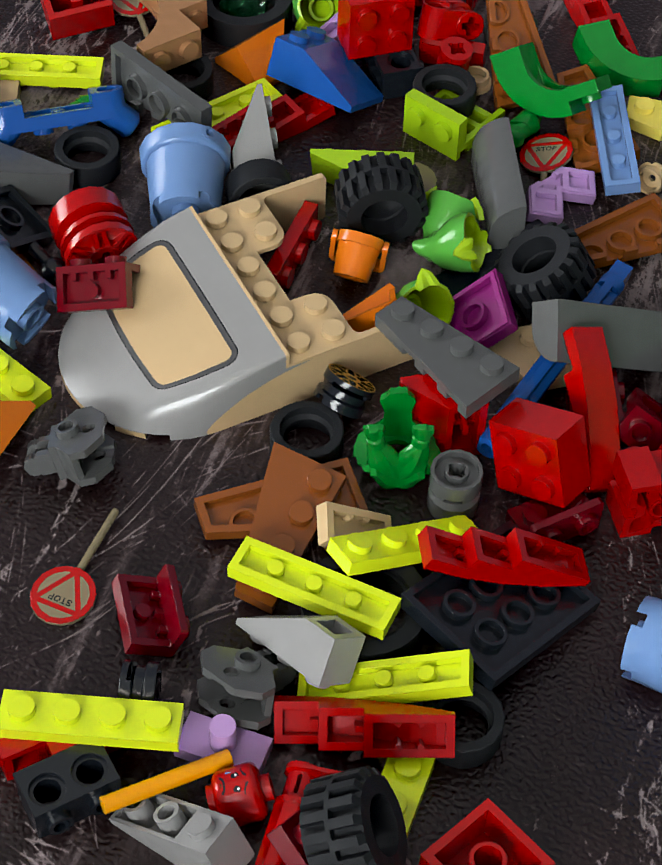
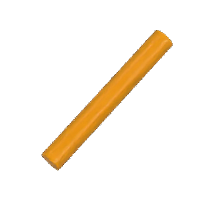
M224 749L100 796L99 800L102 811L105 815L213 774L217 770L231 767L234 765L232 755L228 749Z

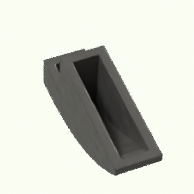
M0 142V187L12 185L29 205H56L62 197L73 191L74 170Z

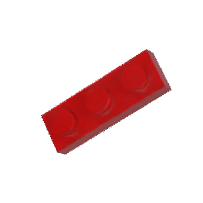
M304 201L284 235L283 243L276 249L267 264V267L283 290L284 288H290L297 265H302L306 260L310 242L312 240L316 241L320 235L322 221L318 220V204Z

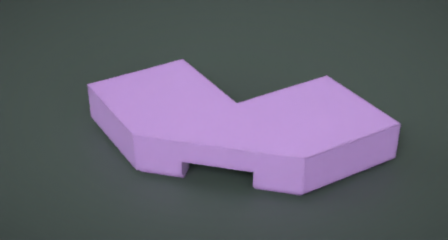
M561 166L553 171L548 178L543 181H537L529 186L525 195L527 204L526 221L533 222L539 219L544 224L556 222L559 225L564 219L563 201L593 205L596 199L595 171Z

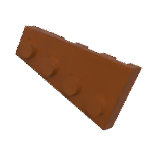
M486 0L490 56L533 42L542 69L548 77L556 82L527 0ZM491 62L495 111L500 107L504 110L519 107L500 85Z
M588 64L556 74L557 83L562 85H576L596 78ZM586 103L585 111L564 117L568 139L572 142L573 146L572 161L574 168L595 171L596 174L601 172L590 105ZM632 137L636 160H639L640 148Z
M653 192L574 229L592 258L595 269L613 265L617 259L626 262L662 253V199Z
M274 442L249 537L303 558L317 534L316 506L326 501L335 502L345 484L346 475ZM236 582L235 597L269 614L273 613L280 598L242 582Z
M348 457L323 463V465L346 475L345 484L334 503L368 510ZM264 479L194 498V508L205 540L244 539L246 536H249Z

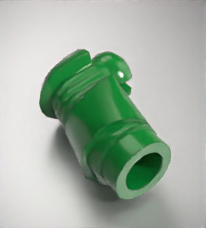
M523 110L510 121L515 149L520 148L524 144V139L538 132L542 116Z

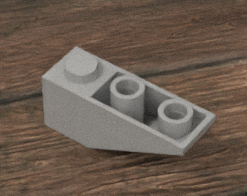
M262 84L256 85L231 153V172L238 165L249 160L262 158L275 160L274 149L278 148L277 132L275 127L270 128L268 117H272V103L270 96H264ZM281 159L275 160V161L279 162L280 164H282ZM271 184L256 185L247 189L240 198L262 193L278 186Z
M267 615L237 618L235 623L250 634V639L253 642L267 647L277 655L278 661L293 667L305 676V681L308 684L321 689L351 682L366 638L365 635L337 615Z
M162 793L116 810L109 818L113 825L174 865H247L255 855L233 817Z

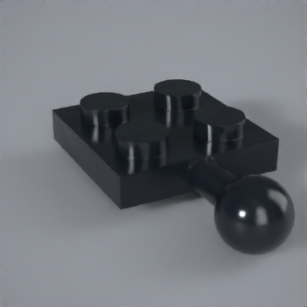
M12 185L0 187V234L10 243V249L16 255L28 252L41 266L42 278L56 286V267L65 266V262L61 258L51 257L43 248L50 245L54 240L49 225Z

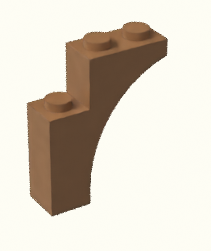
M139 0L157 20L152 31L136 45L137 51L165 72L202 57L201 30L208 27L207 0Z

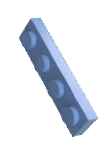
M612 86V88L601 91V99L589 102L605 196L641 192V181L623 86Z

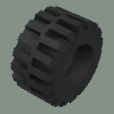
M376 152L375 156L366 154L361 156L359 161H351L348 163V169H342L339 172V179H335L334 197L341 229L370 234L382 239L384 242H389L390 246H393L392 243H402L407 240V236H414L418 233V227H423L425 224V216H428L429 209L419 168L416 164L412 165L409 158L403 157L400 159L397 153L385 155L384 152Z
M548 222L546 225L541 223L534 225L530 230L525 229L520 232L519 236L513 237L508 242L509 245L506 248H502L499 253L500 258L495 260L494 268L503 274L513 309L520 317H526L529 321H532V302L552 299L583 301L588 296L586 292L591 290L595 284L593 279L596 277L597 271L594 268L595 264L577 233L573 228H569L564 223L559 225L556 222Z
M364 766L310 780V784H307L304 789V797H301L299 815L301 839L309 865H406L407 834L403 814L393 789L378 769Z

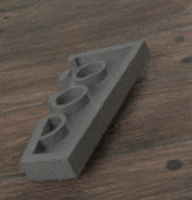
M122 40L111 45L112 85L123 86L125 99L132 108L137 111L143 109L151 111V116L159 121L166 118L171 123L195 122L212 128V105L205 99L196 95L185 87L183 83L178 82Z
M402 296L375 314V326L402 354L408 353L415 360L414 366L422 375L429 374L437 383V390L446 399L451 397L458 404L457 411L465 419L519 380L520 368Z

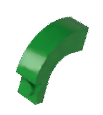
M610 20L578 26L572 46L581 65L588 64L596 78L608 74L612 86H623L624 96L659 97L662 90V56L642 57L625 49L618 41Z
M533 42L490 56L496 77L507 95L523 109L539 116L562 118L586 110V103L601 99V91L612 88L608 74L576 85H562L553 81L542 69Z

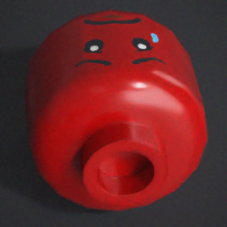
M245 762L217 770L212 775L211 784L205 786L209 809L233 817L239 827L265 819L269 811L268 801L276 799L270 774H260L259 769L252 762Z

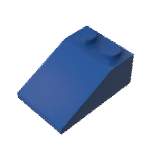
M309 26L305 30L290 31L289 34L276 37L266 75L349 113L382 102L384 97L353 59L348 60L341 44L337 40L326 36L325 30Z

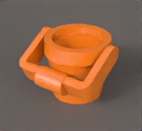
M334 228L329 248V258L335 261L333 274L351 281L368 283L372 272L382 273L384 271L390 243L363 232Z

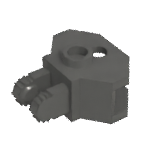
M92 406L76 409L63 421L51 426L50 435L30 440V443L27 445L28 450L27 457L24 460V470L34 477L41 474L44 476L58 473L60 480L70 479L81 487L97 484L114 469L117 450L115 439L104 433L107 424L105 414ZM99 456H104L101 459L95 460Z
M213 645L202 650L200 654L202 675L204 677L197 680L198 703L215 716L219 714L230 715L235 720L236 727L259 730L270 724L275 693L284 689L285 686L291 685L297 670L283 663L276 664L278 660L277 655L268 648L256 652L249 647L235 649ZM227 703L228 708L221 706V704Z

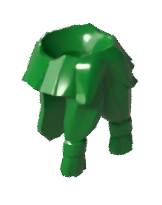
M390 387L380 397L384 418L375 424L363 425V431L358 434L354 445L353 457L357 459V464L362 467L363 471L372 476L381 488L408 489L414 487L426 475H430L433 459L441 452L433 436L435 431L434 425L420 424L412 418V410L416 404L414 393L409 391L407 387ZM397 444L406 447L398 453L390 445Z

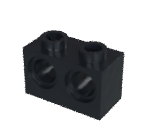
M413 41L411 50L363 58L375 86L384 96L383 100L405 96L413 89V81L416 74L425 68L421 59L418 60L415 55Z
M76 744L13 773L17 795L39 839L50 834L58 835L64 833L75 822L92 814H104L99 797L122 789L120 776L104 746ZM91 777L100 778V780L94 784L82 783L84 780ZM47 797L58 798L55 802L50 804L40 803L43 799Z

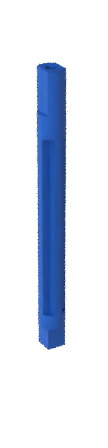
M617 259L609 271L602 275L582 302L612 305L624 290L633 267ZM540 355L496 414L517 397L538 403L568 363L552 362ZM488 426L480 436L476 449L483 456L493 459L490 427Z

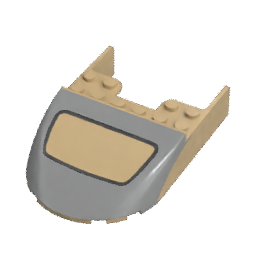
M322 173L198 214L193 206H190L166 219L119 255L127 256V262L140 265V273H132L133 309L72 313L63 328L58 349L59 369L63 383L72 399L80 408L92 406L103 412L107 422L115 425V431L146 439L147 434L170 435V440L192 439L213 434L281 409L294 402L313 397L319 382H324L326 379L323 374L329 364L341 365L362 377H366L413 358L408 353L402 354L377 327L363 332L354 331L335 303L326 295L312 293L289 300L260 257V254L280 247L284 241V232L289 229L305 200L318 204V220L325 217L326 177Z

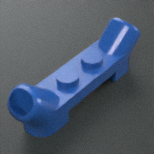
M122 85L87 88L89 102L23 112L20 99L0 102V142L12 147L21 133L33 131V134L36 136L53 133L54 128L67 126L68 130L95 121H100L120 137H128L138 126L140 116L138 111L125 102Z

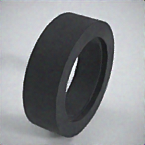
M207 0L208 27L201 31L207 38L220 45L234 47L285 18V35L292 22V0H265L273 5V8L266 13L252 17L227 15L215 8L216 5L224 0Z
M331 556L318 564L346 575ZM411 565L348 576L363 583L381 586L400 597L401 593L422 580L420 574ZM301 607V615H320ZM406 613L402 624L394 632L385 636L383 640H365L357 662L414 656L422 646L426 631Z

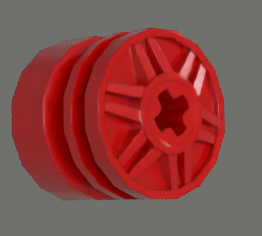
M88 186L70 192L62 197L52 208L48 219L50 232L56 246L60 250L65 266H70L71 259H92L93 264L104 263V257L119 256L138 240L120 200L114 192L104 187Z

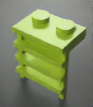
M413 88L405 95L403 132L457 161L464 149L469 151L472 148L477 132L487 123L505 116V110L500 107L491 114L475 105L472 115L467 118ZM442 89L434 97L453 99L459 97V95L453 93L454 91Z

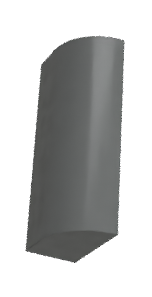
M509 117L498 118L484 125L475 135L472 144L471 165L477 199L484 211L482 227L488 233L487 242L490 244L491 249L506 248L509 245L508 242L513 237L516 238L521 234L520 232L525 230L527 204Z
M566 299L532 302L533 340L537 350L545 359L552 362L571 363L563 332L572 326L602 327L612 368L662 373L661 311Z

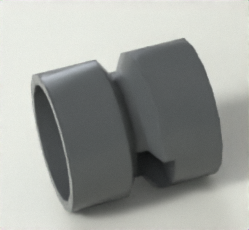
M460 449L447 450L433 459L430 467L427 507L435 519L466 515L471 520L476 516L484 473L481 462L470 452Z

